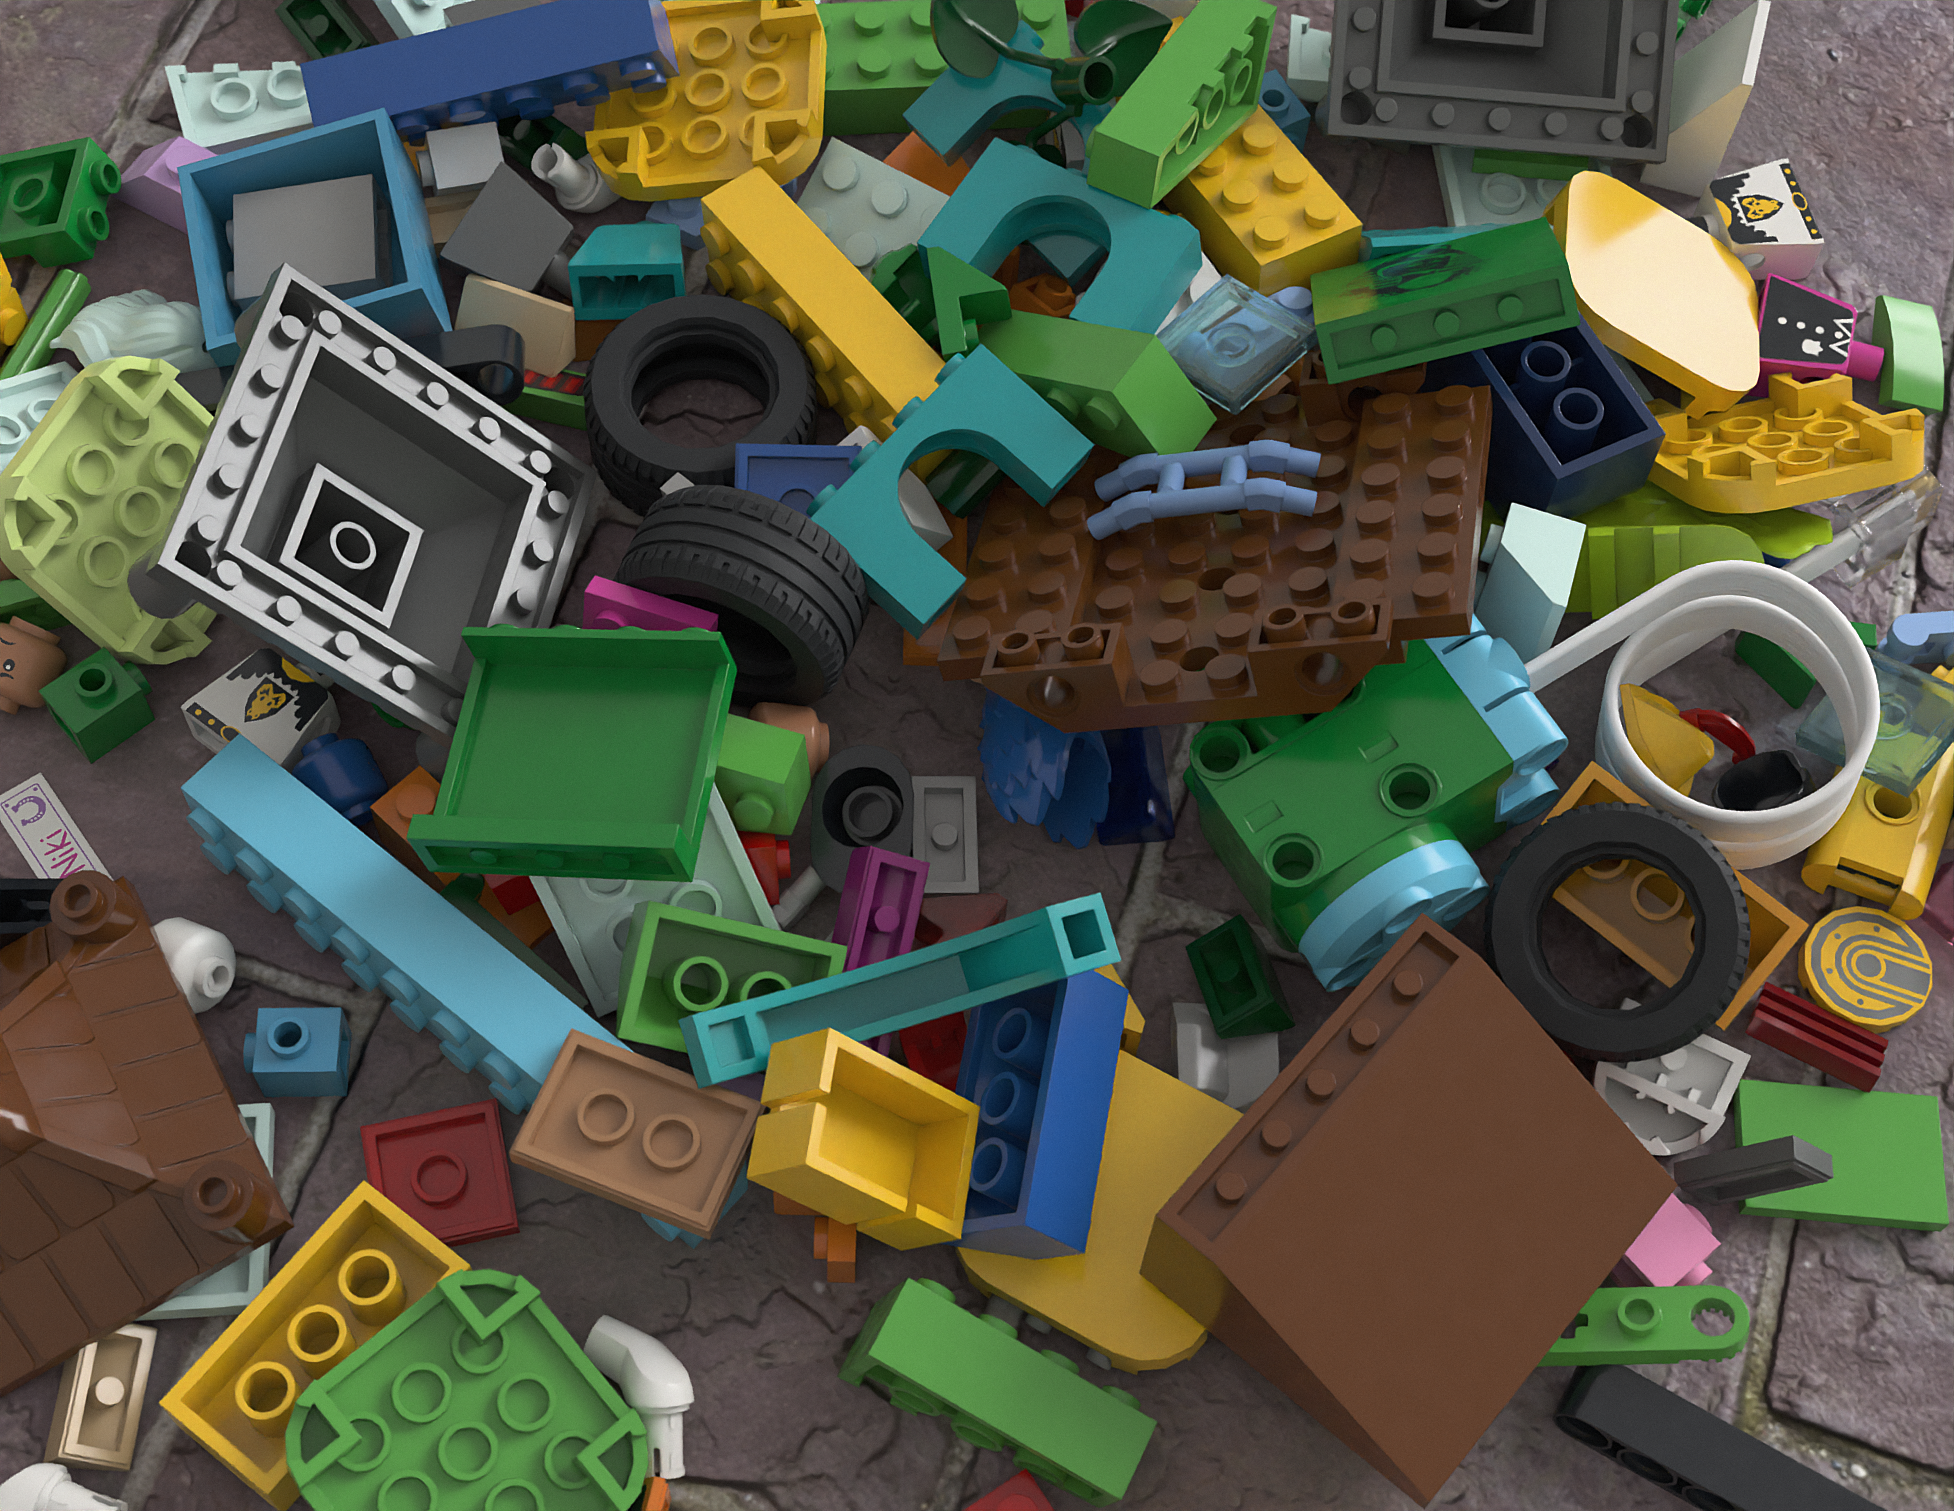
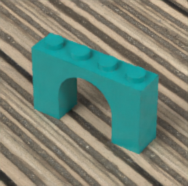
M1020 19L1015 35L1006 45L1016 50L1045 56L1040 51L1045 45L1044 41L1025 21ZM999 54L994 71L985 78L966 77L948 67L902 116L909 128L950 168L1002 116L1029 108L1043 109L1057 114L1065 109L1066 105L1058 100L1051 89L1050 79L1052 71L1050 69L1012 61ZM1108 103L1098 106H1083L1081 117L1067 120L1080 134L1085 149L1093 128L1101 123L1113 109ZM1085 154L1082 172L1088 176L1090 159ZM1069 230L1043 232L1027 239L1030 248L1071 288L1107 252L1106 248L1094 238Z
M995 137L917 241V246L925 277L931 279L926 248L937 246L992 278L1009 253L1021 242L1034 235L1054 230H1069L1083 233L1101 243L1110 254L1101 272L1069 315L1070 320L1155 334L1203 266L1200 233L1187 220L1178 215L1171 214L1167 216L1154 209L1145 208L1086 184L1087 175L1075 168L1064 169L1042 159L1037 152L1027 146H1014Z
M982 344L967 358L960 353L953 356L940 370L934 380L939 387L924 402L918 396L911 399L892 422V425L897 430L882 445L875 440L868 443L849 466V469L854 474L839 489L832 484L828 485L816 496L806 510V513L813 522L828 531L848 550L860 567L869 597L917 640L958 598L959 592L963 589L967 579L925 542L908 524L901 510L898 498V482L904 472L915 461L929 453L944 449L968 450L991 460L1041 506L1045 507L1083 467L1094 446L1091 441Z

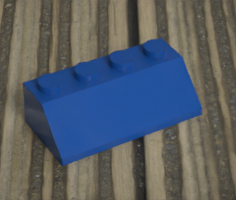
M1092 970L971 1008L955 1094L980 1106L961 1239L938 1244L1032 1260L1085 1254L1124 1026L1128 989Z

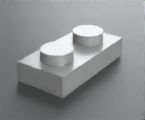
M911 776L914 791L912 858L930 863L921 904H978L976 777Z

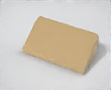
M473 273L466 277L454 330L491 324H501L513 328L521 334L525 342V369L547 377L557 376L576 357L574 307Z
M129 1323L100 1341L86 1345L77 1354L65 1360L43 1463H53L67 1468L126 1472L130 1470L157 1328Z

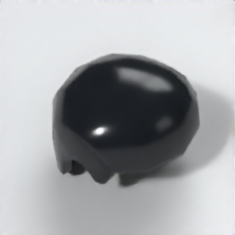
M1787 750L1762 752L1738 762L1721 775L1712 790L1711 797L1716 808L1761 811L1791 804L1816 792L1817 789L1807 768L1801 766L1793 753Z

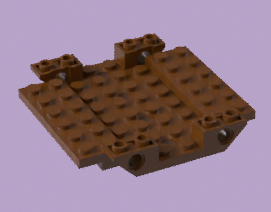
M1319 349L1316 352L1305 353L1299 382L1301 396L1277 394L1266 400L1241 403L1218 401L1208 405L1217 420L1193 451L1249 445L1250 441L1274 440L1289 443L1290 447L1321 453L1315 478L1284 472L1282 475L1268 471L1253 473L1252 470H1247L1246 479L1270 478L1284 481L1288 486L1317 491L1312 517L1281 510L1279 513L1265 510L1248 511L1246 508L1154 519V522L1141 523L1128 530L1122 529L1106 538L1097 540L1092 536L1088 528L1087 520L1089 517L1111 507L1114 501L1128 494L1150 490L1152 493H1157L1158 484L1146 485L1134 492L1128 491L1108 502L1103 501L1098 496L1095 489V480L1118 469L1119 465L1131 459L1130 457L1093 443L1094 446L1086 463L1045 507L1041 506L1013 479L1006 476L993 489L965 574L967 580L963 589L959 592L937 659L943 681L981 678L984 687L1063 733L1331 712L1375 665L1406 663L1409 640L1471 635L1493 414L1490 385L1479 387L1453 385L1440 391L1415 394L1425 382L1427 362L1329 385L1321 350ZM1187 367L1180 368L1190 381ZM1360 386H1371L1377 390H1365L1360 388ZM1221 474L1186 477L1183 490L1220 486Z

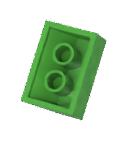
M650 900L635 903L619 972L616 1038L688 1053L679 1023L680 1019L841 974L848 946Z

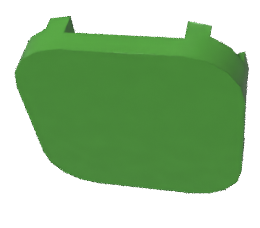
M461 1269L436 1282V1286L352 1354L318 1381L314 1379L295 1401V1406L285 1432L287 1469L300 1495L313 1511H627L642 1492L641 1488L648 1467L646 1434L648 1432L636 1409H629L540 1299L541 1292L520 1274L516 1277L493 1269L463 1271Z

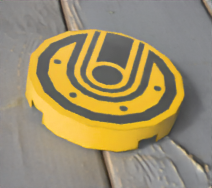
M1853 906L1832 911L1813 926L1798 952V978L1803 990L1808 988L1810 995L1816 1001L1814 1005L1874 1034L1890 1031L1892 1027L1905 1024L1923 1007L1932 989V962L1923 941L1905 922L1879 909Z

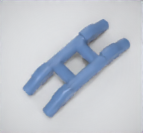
M1274 440L1250 441L1249 445L1159 456L1158 453L1141 454L1121 463L1118 469L1096 479V492L1105 502L1128 491L1134 492L1146 485L1158 484L1157 493H1152L1151 490L1134 492L1114 501L1111 507L1088 518V528L1095 539L1101 540L1122 529L1128 530L1141 523L1154 522V519L1246 508L1248 511L1265 510L1279 513L1281 510L1312 517L1317 491L1288 486L1284 481L1270 478L1246 479L1247 470H1252L1253 473L1268 471L1282 475L1284 472L1315 478L1321 453L1290 447L1289 443ZM1221 474L1220 486L1183 490L1186 477Z

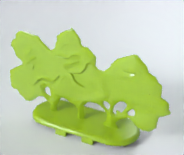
M1647 479L1639 491L1571 519L1572 521L1585 524L1586 529L1564 613L1592 612V619H1601L1671 576L1701 564L1727 560H1743L1765 564L1762 552L1780 559H1795L1804 553L1810 552L1815 545H1827L1833 542L1830 519L1792 507L1758 513L1705 511L1685 503ZM1489 500L1483 504L1479 557L1491 523L1502 527L1504 525L1503 520L1499 517Z

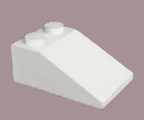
M1757 0L1674 62L1666 162L1659 165L1643 164L1640 177L1641 183L1701 198L1705 186L1714 179L1753 88L1771 1Z

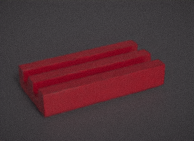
M1768 982L1764 983L1756 997L1745 1031L1748 1036L1870 1093L1880 1077L1882 1070L1880 1067L1885 1058L1883 1053L1889 1041Z

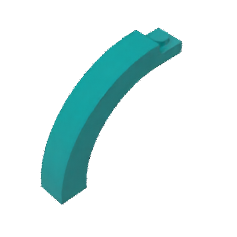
M1096 893L1047 906L1014 919L878 963L690 1015L680 1019L679 1023L698 1089L767 1070L771 1044L832 1028L860 1043L1119 962L1121 958L1101 893Z

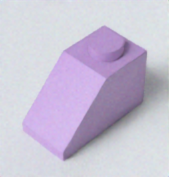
M177 136L144 150L121 175V188L119 192L111 194V196L188 234L177 167L218 155L181 136Z

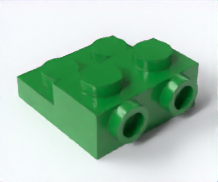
M90 137L0 155V253L3 259L30 254L43 268L93 259L97 241L105 240L109 234V221L105 210L109 195L118 193L121 188V174L117 165Z

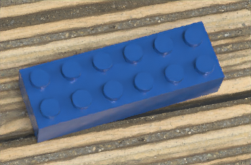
M558 0L300 64L314 127L385 107L401 142L409 141V145L413 147L425 145V135L428 131L496 122L498 127L499 119L520 115L523 120L540 119L555 113L554 106L573 101H576L577 106L582 107L598 105L610 100L611 92L631 87L634 93L652 92L667 85L666 79L680 76L666 10L659 0Z

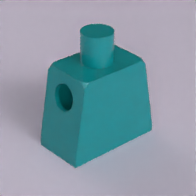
M640 221L629 225H603L597 227L568 264L575 320L626 319L648 305L673 297L687 296L680 227L673 223L656 224L651 221Z

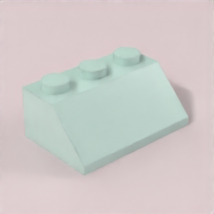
M1512 502L1503 527L1491 523L1479 560L1489 563L1486 573L1477 570L1473 614L1493 640L1500 637L1508 642L1524 665L1548 651L1552 645L1567 607L1586 525Z

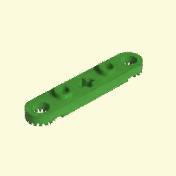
M1715 1285L1598 1288L1574 1318L1575 1325L1578 1326L1575 1331V1338L1563 1339L1560 1336L1537 1366L1679 1364V1360H1701L1706 1362L1715 1360L1718 1363L1723 1362V1359L1727 1357L1731 1360L1737 1352H1742L1745 1343L1748 1342L1749 1311L1744 1301L1736 1293ZM1711 1309H1715V1313H1719L1721 1310L1723 1311V1316H1729L1733 1327L1723 1335L1708 1336L1699 1332L1692 1324V1320L1694 1321L1696 1314L1701 1315L1702 1310H1706V1313L1710 1312Z

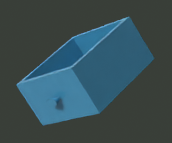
M385 107L177 167L206 348L218 367L235 365L241 352V348L236 341L234 329L236 320L243 313V310L232 304L227 289V274L229 271H234V254L228 244L226 223L228 220L233 219V195L372 174L390 203L393 286L346 299L343 302L399 339L452 331L421 180Z

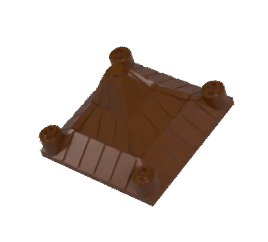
M81 870L70 874L61 881L51 896L49 909L52 922L43 927L36 928L6 945L0 951V1398L74 1356L81 1348H85L86 1345L100 1341L295 1227L186 994L167 962L157 933L135 886L124 876L113 881L107 875L96 870Z

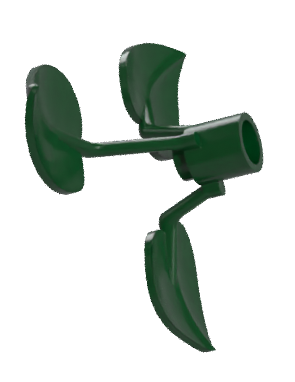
M931 0L930 26L933 40L943 60L957 73L971 78H985L994 71L999 54L1012 61L1052 71L1050 79L1051 89L1058 100L1066 105L1065 109L1030 131L1025 138V145L1015 140L1005 142L1014 146H1027L1037 152L1042 159L1064 169L1065 164L1062 154L1057 147L1050 144H1037L1038 140L1070 118L1081 117L1083 106L1104 105L1112 100L1113 97H1122L1156 56L1160 45L1173 25V21L1161 12L1134 0H1097L1080 13L1074 25V40L1084 56L1068 57L1065 59L1050 58L1016 50L1006 45L1015 35L1018 27V9L1015 0ZM1027 239L1020 243L1021 245L1029 246Z

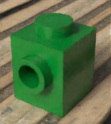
M105 647L39 690L54 722L90 764L155 720L145 696L152 692V688L144 675L130 660L120 665Z

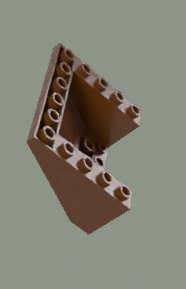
M1421 913L1158 1211L1154 1218L1139 1274L1420 1507L1425 1509L1678 1185L1484 960L1425 914Z

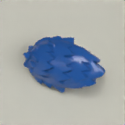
M985 687L987 693L982 708V719L979 727L984 730V735L977 749L980 751V761L983 762L981 779L985 783L986 790L997 811L1004 819L1013 824L1017 823L1018 814L1031 826L1039 827L1043 820L1045 828L1054 843H1061L1065 837L1076 849L1086 848L1093 835L1095 823H1102L1105 820L1109 803L1108 783L1112 782L1111 765L1100 730L1063 733Z

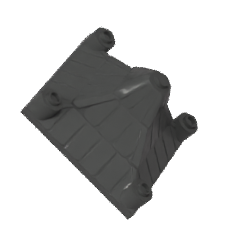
M1334 0L1327 94L1324 95L1317 105L1315 113L1316 127L1321 136L1327 141L1340 146L1351 145L1361 139L1599 159L1605 165L1614 168L1627 167L1635 163L1659 165L1666 162L1679 0Z
M284 262L271 274L264 293L236 320L234 333L241 352L234 366V371L228 380L217 406L215 416L208 427L196 461L192 465L181 491L180 499L173 510L162 539L137 559L129 569L127 581L130 594L139 607L148 614L160 619H173L185 613L197 602H200L218 614L226 615L235 624L267 643L280 647L286 654L318 673H324L335 683L367 702L375 703L384 712L411 728L420 730L415 749L418 762L437 782L442 783L475 659L461 636L463 627H491L495 624H509L518 628L549 629L598 472Z

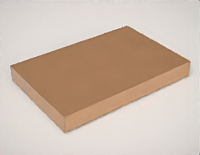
M571 1028L509 1151L511 1162L710 1240L752 1148L757 1118L767 1115V1106L761 1104L760 1101L716 1084L698 1089L695 1076Z

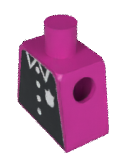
M1769 273L1758 294L1760 372L1756 385L1746 395L1769 398L1768 375L1792 372V379L1801 384L1829 379L1836 373L1874 382L1883 361L1884 348L1853 341L1857 310L1853 305Z

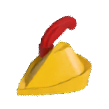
M1630 683L1620 685L1624 719L1631 747L1654 775L1680 794L1688 797L1694 775L1711 761L1714 756L1713 740L1703 732L1707 731L1734 751L1732 754V763L1734 765L1755 755L1756 746L1754 740L1745 728L1730 716L1715 710H1702L1701 708L1679 711L1667 699L1655 695L1640 686Z

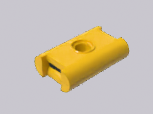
M1880 714L1878 732L1873 748L1851 800L1834 826L1819 840L1810 845L1801 871V878L1808 887L1822 895L1827 886L1831 885L1889 906L1887 913L1900 920H1912L1918 918L1923 913L1954 811V739L1948 736L1944 746L1915 737L1883 726L1886 715ZM1845 741L1832 779L1845 767ZM1880 812L1886 813L1890 815L1892 818H1888L1882 815Z

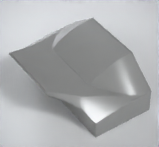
M1172 1003L1170 1010L1172 1077L1245 1114L1280 1074L1277 1032L1221 1040L1216 1034L1206 1004Z

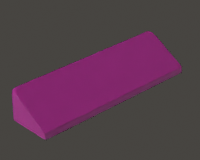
M873 846L855 848L852 851L831 943L848 946L842 973L911 952L930 867L929 862ZM893 1033L860 1042V1044L887 1057Z

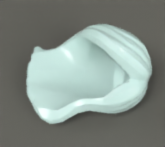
M148 289L132 291L130 294L110 296L86 306L77 313L61 335L49 343L50 348H67L72 350L84 367L105 359L128 355L148 359L161 358L180 370L179 373L218 367L206 348L200 307L181 301L167 302L163 296Z

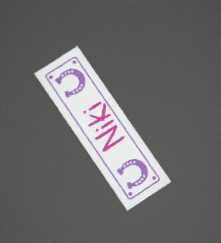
M41 772L0 795V821L38 878H66L70 874L81 870H96L113 880Z

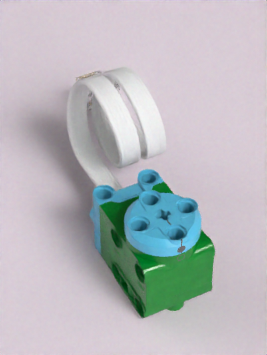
M1924 465L1923 471L1911 479L1848 494L1831 504L1829 509L1833 514H1836L1832 526V543L1818 545L1811 549L1810 552L1804 553L1779 569L1770 565L1743 560L1717 561L1691 567L1664 580L1524 665L1509 643L1500 637L1493 640L1473 614L1471 635L1409 640L1406 663L1375 665L1331 712L1214 721L1194 736L1189 748L1190 765L1182 777L1197 801L1202 833L1274 942L1280 948L1291 953H1299L1327 992H1333L1345 986H1357L1421 913L1425 914L1447 932H1450L1470 910L1475 908L1489 894L1491 888L1480 874V869L1469 854L1513 827L1536 818L1553 805L1561 794L1560 789L1544 768L1563 753L1569 741L1533 693L1630 635L1616 653L1606 676L1595 737L1596 764L1657 810L1671 813L1673 816L1681 818L1702 832L1736 870L1763 867L1787 859L1819 840L1834 826L1846 810L1873 748L1880 716L1878 684L1865 646L1855 629L1839 609L1822 593L1809 585L1808 582L1832 568L1844 584L1851 589L1902 558L1909 537L1931 524L1945 488ZM1730 629L1759 635L1779 645L1797 658L1814 675L1825 690L1836 710L1842 727L1846 750L1845 767L1836 777L1816 792L1801 800L1774 809L1732 811L1699 803L1680 794L1661 781L1635 753L1624 733L1618 710L1622 705L1620 685L1630 683L1640 686L1649 678Z

